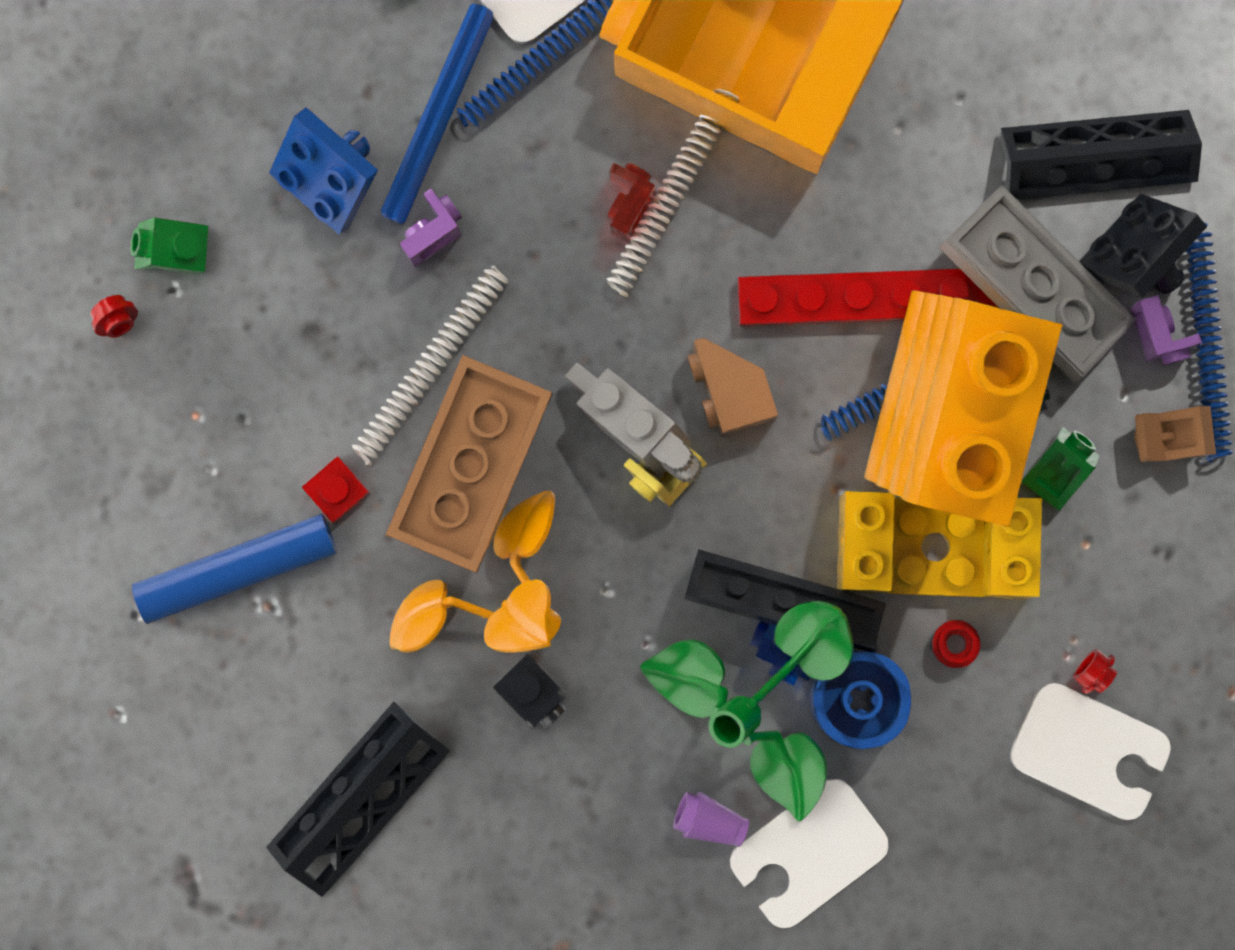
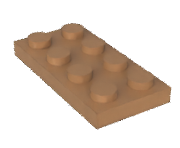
M462 355L386 535L478 573L553 393Z

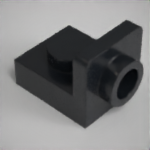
M529 654L525 655L493 686L495 691L516 711L531 730L539 723L547 729L567 710L561 702L568 695Z

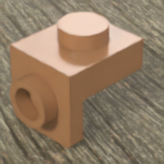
M1210 406L1135 415L1136 430L1134 440L1139 450L1141 462H1169L1216 454Z

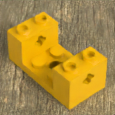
M845 491L839 497L837 589L850 593L1004 599H1032L1040 597L1042 498L1017 497L1010 526L1006 527L915 505L902 498H895V494ZM929 534H938L947 542L948 551L941 561H931L922 553V541Z

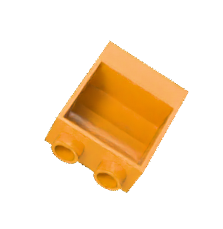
M614 0L603 22L599 37L617 46L614 52V71L617 77L672 103L697 117L699 115L710 117L714 120L703 119L745 141L770 151L800 168L818 174L904 0ZM723 89L737 95L739 101L724 94L715 93L713 90Z
M912 290L863 478L876 483L877 486L887 489L890 493L900 496L903 500L912 504L1009 527L1063 324L969 300Z

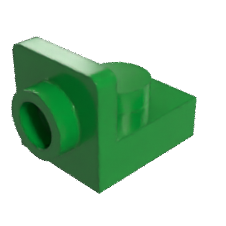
M1061 427L1051 444L1026 472L1021 482L1060 511L1095 470L1100 457L1095 452L1096 446L1081 432L1074 430L1071 433L1064 427Z

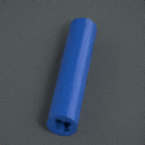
M322 513L132 584V592L142 619L146 624L336 555L338 552L330 527Z

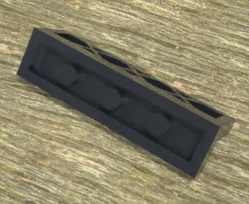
M1190 110L1001 128L1000 140L1007 160L1006 189L1016 199L1198 182L1202 141ZM1181 128L1183 134L1167 135L1160 132V130ZM1127 133L1134 136V138L1120 140L1112 135ZM1069 138H1081L1087 142L1081 144H1071L1069 142H1066L1065 140ZM1032 142L1039 145V147L1017 150L1016 144Z
M698 549L684 597L685 600L776 626L781 617L794 606L810 601L827 602L840 608L847 616L854 648L867 652L870 651L871 653L875 649L886 603L700 549Z
M393 701L266 846L267 850L285 872L323 897L450 750L421 727L406 710ZM419 740L430 747L429 751L419 762L406 765V755ZM394 780V791L387 799L374 801V791L381 783ZM362 817V827L354 836L342 838V828L351 819ZM330 854V864L317 878L305 871L318 856Z

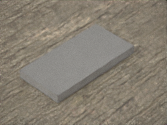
M1003 185L939 246L999 308L1063 324L1053 362L1074 383L1082 379L1137 320Z

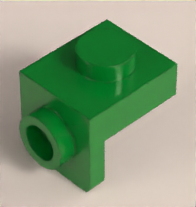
M157 217L139 222L138 228L133 231L130 241V252L135 257V269L145 271L157 268L191 274L205 273L209 226Z

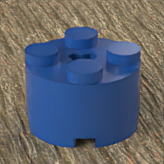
M854 651L850 665L840 676L832 680L814 679L809 697L811 712L820 730L832 741L854 749L880 747L892 741L907 724L911 709L910 685L904 672L888 657L875 652L871 653L870 651ZM853 689L857 691L868 689L871 695L867 698V702L871 707L868 711L861 708L853 711L849 705L853 701L850 692Z

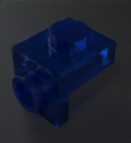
M759 621L749 644L757 648L753 658L771 666L768 675L773 677L792 657L772 643L777 625ZM798 664L782 682L794 686L797 679L807 682L810 677L804 673Z

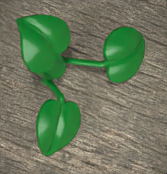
M810 601L792 607L781 617L775 630V642L784 653L792 658L751 698L735 696L727 702L729 691L726 687L720 685L725 677L724 664L711 647L698 640L684 639L677 641L644 661L639 668L654 688L669 702L691 716L700 718L711 717L709 720V731L712 738L719 745L734 748L742 742L749 746L754 741H761L753 749L750 758L752 774L762 790L784 806L798 822L802 821L814 809L823 794L827 780V763L822 750L813 739L804 733L795 732L783 739L781 733L777 730L755 732L762 718L761 709L758 704L798 664L804 673L816 680H832L840 676L848 668L853 658L854 644L847 616L840 608L823 601Z

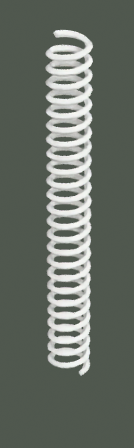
M723 89L713 90L715 93L724 94L739 101V97ZM699 115L701 122H696V130L690 131L692 138L685 139L687 146L681 147L682 154L676 156L678 162L672 163L673 170L667 172L669 179L662 180L664 187L658 188L659 195L653 196L655 203L648 205L650 211L644 213L646 220L639 221L641 228L634 229L636 236L630 237L632 244L625 245L627 252L620 254L623 261H617L616 266L618 269L611 270L613 277L606 278L609 286L617 290L625 298L629 297L628 293L617 288L613 282L633 289V285L622 280L618 274L634 281L638 280L635 275L627 272L621 265L639 273L643 272L640 267L632 264L626 257L645 265L647 261L637 256L631 249L647 256H652L650 251L640 247L636 241L652 248H657L655 243L645 239L641 233L657 240H661V236L650 231L644 224L657 228L662 232L666 231L665 227L655 223L649 216L669 224L670 220L660 215L654 208L665 211L672 216L675 215V212L663 206L659 200L668 202L675 207H680L678 202L668 198L664 192L673 194L679 199H684L683 194L673 190L667 183L678 186L684 191H689L688 186L678 182L672 175L681 177L689 183L694 182L693 178L681 173L677 167L686 169L694 175L698 174L696 169L686 165L681 158L691 161L699 167L703 166L701 161L691 157L685 150L696 153L704 159L708 158L706 153L696 149L690 142L699 144L707 150H712L711 145L699 140L695 135L698 134L712 142H717L714 136L704 132L699 127L703 126L711 129L716 134H721L719 128L703 119L714 120L710 117Z
M494 265L491 266L492 270H484L485 277H478L480 285H472L475 293L466 292L469 300H461L463 308H455L457 315H449L452 323H444V328L447 331L438 330L440 338H432L435 346L427 345V351L430 354L421 353L423 361H415L418 369L409 368L410 374L413 377L404 376V381L407 385L399 383L398 388L401 392L392 391V395L396 400L386 399L387 404L392 409L381 406V411L385 416L375 414V419L380 424L374 421L369 422L370 427L375 432L363 429L365 436L368 438L358 437V442L363 447L357 444L352 445V449L365 461L366 466H372V463L364 454L373 459L378 458L377 453L371 447L378 451H383V446L376 439L383 443H389V439L381 431L393 436L395 432L388 424L395 428H401L400 423L393 416L400 420H406V416L398 408L411 413L412 409L405 401L418 405L417 400L409 392L420 398L424 397L423 393L414 384L429 390L428 384L419 376L430 382H435V378L426 369L437 375L441 374L440 370L431 361L446 367V363L436 353L447 359H452V355L441 345L453 352H457V347L448 338L458 344H464L463 340L453 330L465 337L469 336V332L458 322L470 329H475V325L463 314L478 322L481 321L480 317L470 307L482 314H486V310L475 299L487 306H492V302L480 291L494 299L498 298L497 294L485 283L499 291H503V287L492 276L505 284L509 283V280Z

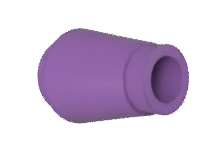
M686 792L678 806L673 827L676 830L682 831L684 838L727 845L732 844L740 847L748 831L749 819L741 817L736 812L702 792H698L696 795Z

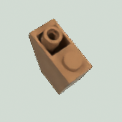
M705 338L694 340L693 349L695 353L687 355L695 383L704 381L709 399L703 400L701 403L709 428L718 426L720 435L723 437L776 420L778 413L764 369Z

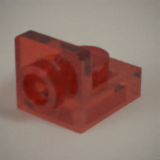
M613 163L609 169L610 180L629 190V193L627 195L622 192L618 194L607 217L613 220L610 224L611 234L628 243L630 237L635 232L634 229L638 227L639 221L647 211L648 205L651 204L653 196L656 195L655 184L649 182L652 176L642 168L631 163H627L625 167Z

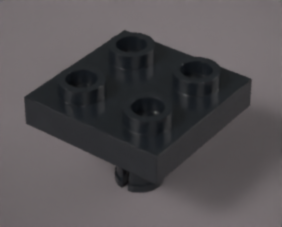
M1140 193L1135 200L1125 206L1120 217L1110 228L1091 244L1089 251L1079 262L1096 279L1140 298H1143L1154 285L1158 292L1162 294L1171 293L1182 284L1185 277L1184 272L1176 266L1175 262L1207 226L1196 213Z

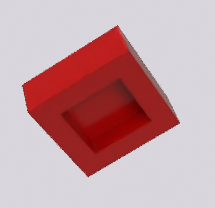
M338 456L301 487L333 524H336L370 494L368 489Z

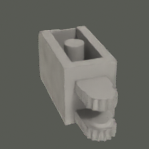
M576 363L564 376L582 394L576 404L600 430L659 479L666 471L683 483L688 482L690 484L691 481L695 482V479H699V475L702 474L701 469H703L702 463L696 455H693V452L688 447L691 441L671 418L613 371L607 368L606 371L604 370L596 378L579 363Z

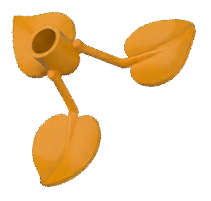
M551 490L543 491L522 501L505 515L496 530L493 542L494 552L501 559L510 558V566L522 583L511 592L507 600L502 602L501 608L493 612L452 596L446 597L448 586L442 580L427 581L415 588L404 599L397 610L391 626L390 648L406 653L417 651L428 645L442 629L446 620V609L451 607L459 608L488 619L484 630V640L487 646L495 651L516 653L550 647V641L560 628L561 617L550 608L551 594L549 587L541 580L529 579L521 566V558L533 556L544 544L553 521L555 508L554 492Z

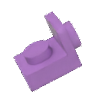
M431 188L423 193L437 217L431 222L428 218L416 222L404 233L406 239L400 242L403 251L414 267H417L461 236V232L455 223L462 218L459 211L446 194L438 199Z
M1159 295L1140 300L1130 307L1132 315L1137 319L1134 323L1146 362L1161 358L1163 366L1187 360L1191 358L1189 350L1202 343L1199 334L1172 341L1171 333L1175 331L1173 317L1168 306L1161 305Z

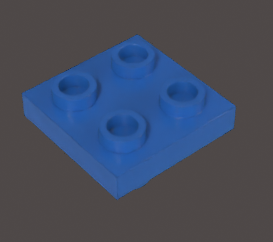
M305 107L293 117L269 174L278 181L281 187L291 192L306 205L320 221L330 226L337 234H340L351 225L378 169L365 159L370 152V146L364 136L354 145L351 144L352 141L359 137L360 132L349 130L341 138Z

